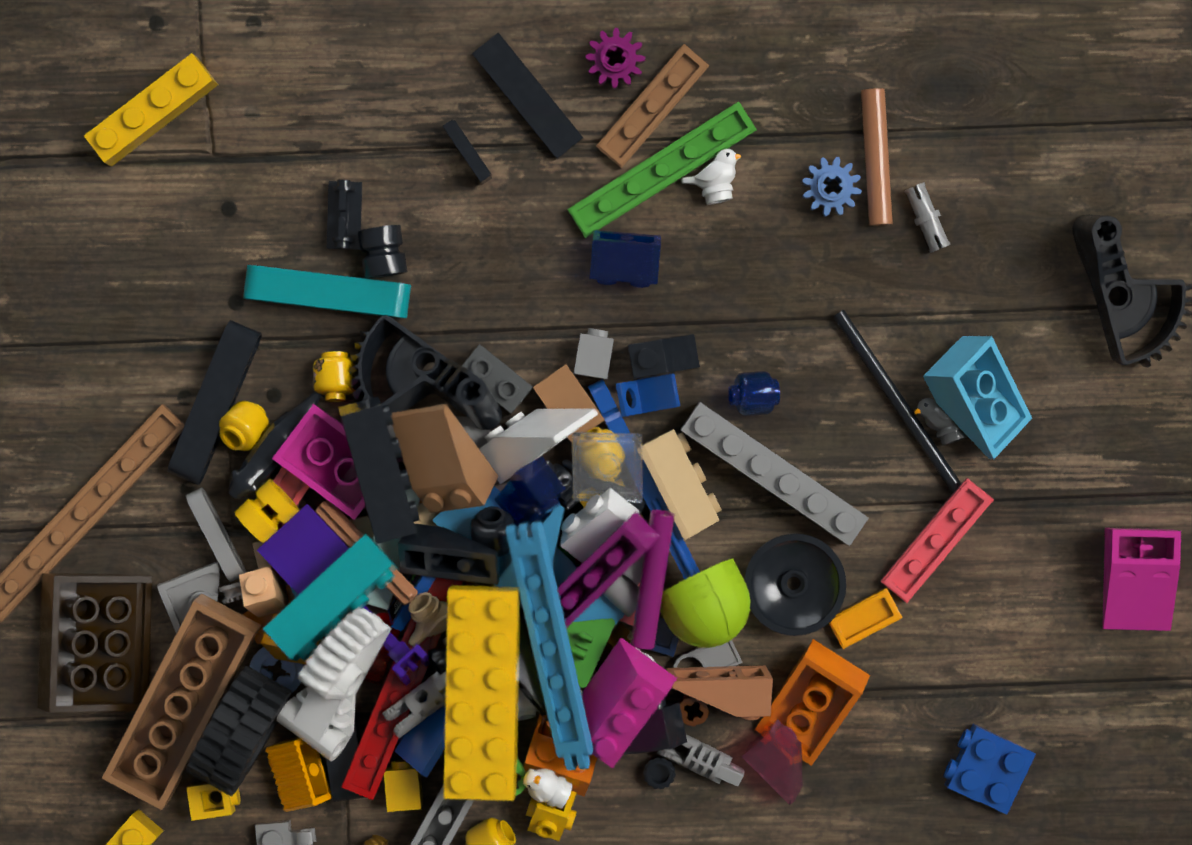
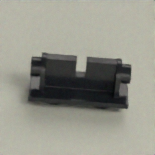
M351 180L328 181L327 249L360 250L357 231L361 230L363 182H351Z

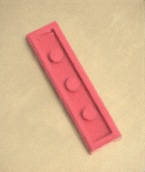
M966 477L880 580L881 583L908 603L994 499Z

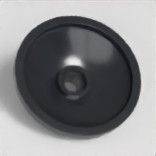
M785 534L763 544L749 561L744 577L750 595V609L755 617L769 629L784 635L801 636L822 629L835 618L842 607L846 594L845 571L836 553L821 540L805 534ZM797 577L800 581L798 588L790 589L787 585L788 579Z

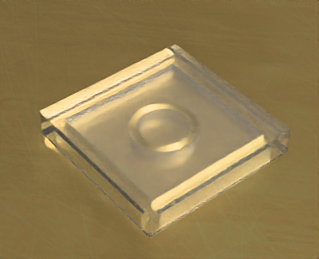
M573 432V501H589L593 496H600L608 488H612L628 503H642V434Z

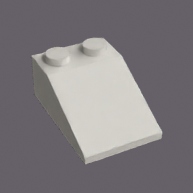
M536 409L525 416L521 411L505 423L508 429L504 431L500 425L487 434L484 438L488 443L479 450L498 474L497 480L502 484L586 424L598 413L595 409Z

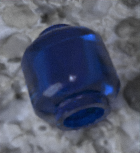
M766 371L739 373L735 378L734 385H730L728 388L729 403L731 406L735 405L737 411L742 416L770 414L774 406L780 402L779 383L776 378L772 379L771 375Z

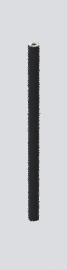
M843 309L833 316L834 320L953 494L961 485L960 480Z

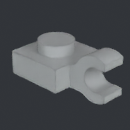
M291 820L263 822L255 825L257 845H313V842H316L315 828L291 830Z

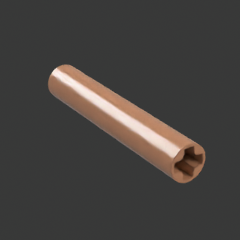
M866 89L861 91L869 226L892 225L885 89Z

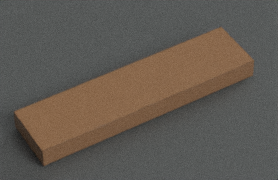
M683 44L596 145V148L622 169L704 74L709 65Z

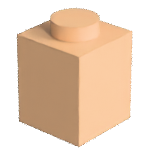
M272 566L239 575L244 607L257 617L282 611L289 605L285 580Z

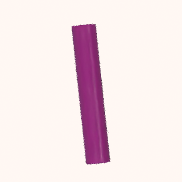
M651 510L649 525L660 537L644 553L630 643L633 647L639 649H654L675 517L674 513L664 510Z

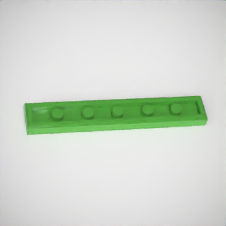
M737 102L567 210L586 239L710 161L721 150L729 149L756 132L757 129L740 102Z

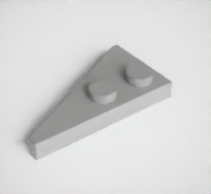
M218 561L157 585L176 634L193 601L200 594H204L218 602L220 565Z

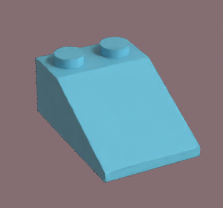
M962 336L923 376L936 403L989 459H995L1032 419L992 336Z

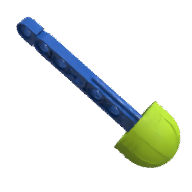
M601 379L589 385L588 388L605 419L608 429L615 434L625 450V462L650 512L651 510L669 511L604 380ZM674 521L669 550L684 580L663 592L660 612L672 633L683 642L701 648L723 645L736 637L746 624L750 612V595L747 585L734 559L726 560L700 572Z

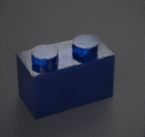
M594 230L590 279H596L598 283L604 285H613L617 281L630 282V285L640 288L649 287L650 284H658L661 236Z
M541 456L516 471L494 500L501 509L512 516L514 525L518 527L519 531L520 524L528 523L531 526L533 522L541 521L544 523L548 518L547 514L560 505L558 498L566 490V487Z

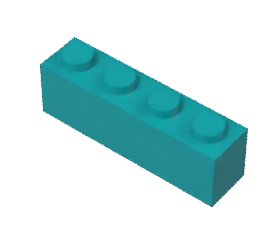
M365 534L271 620L263 630L289 659L298 661L301 658L304 661L318 648L316 643L325 635L328 636L330 631L334 630L349 612L357 608L362 609L369 602L370 599L367 596L375 588L378 587L381 590L395 578L393 572L398 567L373 539Z

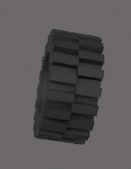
M246 666L239 674L237 680L233 682L229 692L226 693L220 706L213 714V718L205 728L203 736L198 741L195 751L191 755L186 771L232 797L244 781L246 775H248L264 745L270 738L272 731L278 723V714H280L283 706L289 701L292 691Z

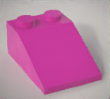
M313 404L272 459L355 520L365 507V502L343 424Z

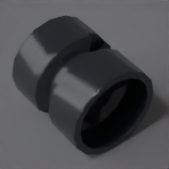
M400 225L381 226L357 231L360 250L367 253V256L362 259L365 279L388 277L408 272L405 253L400 252L398 249L403 244Z

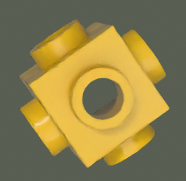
M571 791L568 801L561 809L556 806L550 807L546 802L540 803L531 797L526 816L532 817L528 831L536 833L543 838L560 841L564 829L571 831L577 811L571 809L577 792Z

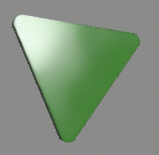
M612 618L573 622L566 628L581 688L588 686L613 631L615 621Z

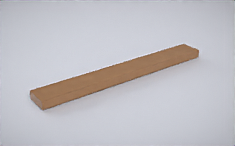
M164 404L146 420L0 574V623L41 583L42 573H50L181 436L185 424Z

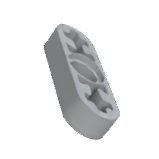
M201 487L187 494L186 498L225 576L232 582L238 579L240 574L246 573V569L209 496Z

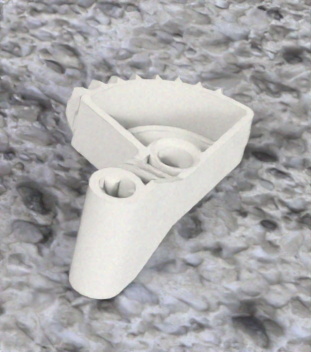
M357 608L353 613L348 614L345 620L340 621L337 627L330 631L325 640H322L320 646L314 650L313 655L306 661L304 668L299 671L298 679L308 687L297 693L296 697L291 698L283 706L280 714H278L277 721L329 761L336 759L344 750L354 732L355 695L390 633L391 627L382 622L380 617L371 614L365 608Z

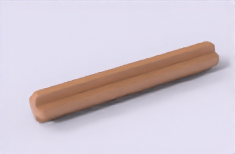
M323 501L315 510L316 514L349 548L364 536L342 511L330 501ZM396 569L393 572L395 578L386 588L402 605H407L414 600L418 591Z

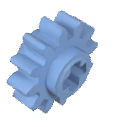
M823 157L819 162L821 169L818 170L811 165L808 167V172L813 178L802 179L801 183L810 187V190L806 191L802 197L804 199L811 197L814 199L810 207L812 211L817 209L819 205L822 206L824 217L829 215L831 208H834L836 214L841 216L843 214V204L849 208L855 206V202L850 196L861 194L862 191L859 188L853 187V183H856L861 176L849 175L848 172L852 169V163L841 168L839 166V157L833 160L832 165H828L827 160ZM835 179L839 183L836 188L840 192L838 194L831 192L828 195L824 191L826 185L823 182L824 180L831 182Z

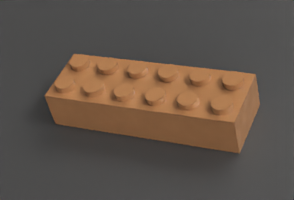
M200 594L193 601L102 779L163 810L171 800L186 771L198 741L203 736V732L213 718L212 716L216 709L220 706L262 625L208 596Z

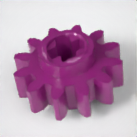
M618 28L613 30V37L608 38L604 31H601L600 39L602 42L598 44L596 41H590L589 43L592 50L596 51L595 54H587L585 56L586 61L595 62V65L589 69V75L600 73V86L606 83L607 79L612 80L613 90L617 89L618 80H623L628 87L631 86L629 75L632 73L634 76H641V70L635 65L636 63H644L646 59L642 55H636V52L642 48V43L637 42L633 45L630 43L632 32H628L624 38L619 37L620 32ZM617 51L621 52V60L624 63H616L614 66L609 65L610 58L606 56L609 53L615 55Z

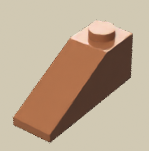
M766 665L666 668L669 673L677 678L672 686L675 690L745 720H757L760 717L771 716L773 678Z

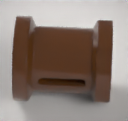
M687 694L681 697L679 703L683 722L692 727L703 724L709 714L707 703ZM695 701L698 702V707L702 712L700 714L694 713L692 717H688V712L685 708L686 704L692 706Z

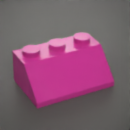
M622 638L581 695L593 745L592 754L612 769L677 680L675 676Z

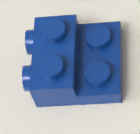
M973 724L970 730L965 729L959 739L958 747L961 750L956 761L951 759L944 771L945 785L955 792L1007 815L1036 753Z

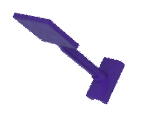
M306 504L260 546L257 551L288 585L300 595L338 560L349 547ZM366 606L363 607L371 614H373ZM391 632L388 634L383 646L389 651L388 656L396 663L392 667L393 671L402 683L407 686L411 681L406 672L409 669L414 672L418 668L416 665L418 661L425 667L431 664L430 659L418 644L410 649L404 641L399 642Z

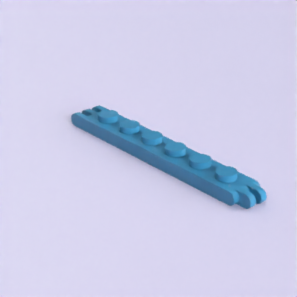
M541 521L533 522L531 527L528 523L520 524L519 531L516 525H509L506 528L507 539L558 758H564L568 771L576 770L577 762L580 769H588L590 766L589 755L593 753V745L544 527Z

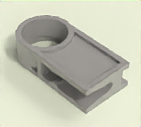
M730 640L717 647H697L682 653L676 658L673 668H677L679 662L686 657L696 658L702 663V667L736 666L743 662L733 641Z

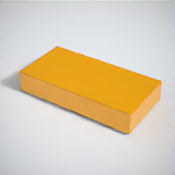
M885 587L838 612L829 625L841 648L845 649L902 619V616L888 589Z

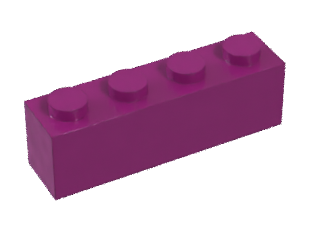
M636 511L557 588L566 628L660 537Z

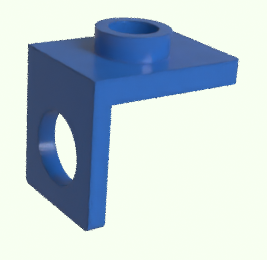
M674 373L616 383L622 417L680 406ZM627 390L630 392L632 397L631 407L628 405L626 400Z

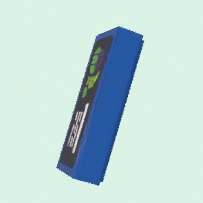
M410 574L407 580L418 591L417 595L428 592L435 581V577ZM397 598L394 599L389 607L388 613L391 627L402 631L411 619V613L408 609L409 604L402 605Z

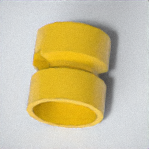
M271 479L255 492V500L247 499L234 511L240 522L262 543H265L279 530V523L286 524L300 511L286 492ZM267 504L275 510L272 515L264 508Z

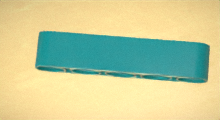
M247 265L243 299L407 318L411 285Z

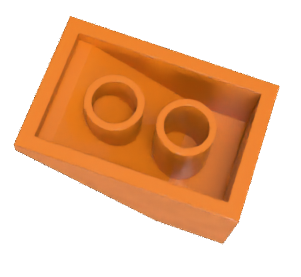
M813 639L771 702V716L762 717L755 730L812 766L862 695L870 675Z

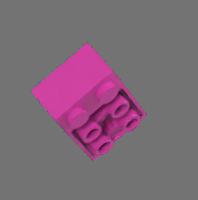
M1105 528L1102 629L1171 631L1180 571L1181 531L1174 529Z

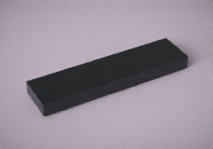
M499 32L472 53L557 160L583 139L582 135Z

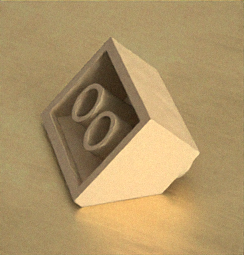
M672 429L638 446V450L669 511L675 514L674 521L684 540L720 521L716 513L722 511L714 493L706 494L701 484L707 481L698 462L693 465L691 464L686 454L691 451V448L683 432L677 435L675 430Z

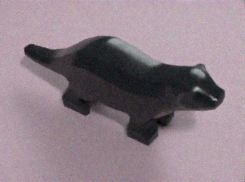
M314 391L297 407L289 412H285L266 430L245 458L241 468L232 471L233 477L228 490L231 497L241 499L252 491H257V484L274 475L281 465L272 458L311 406L318 404L322 396L321 394Z

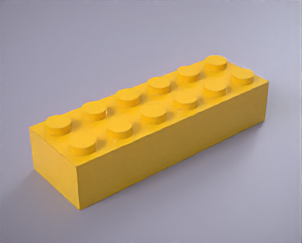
M452 585L448 589L444 799L514 801L516 796L520 643L519 587Z

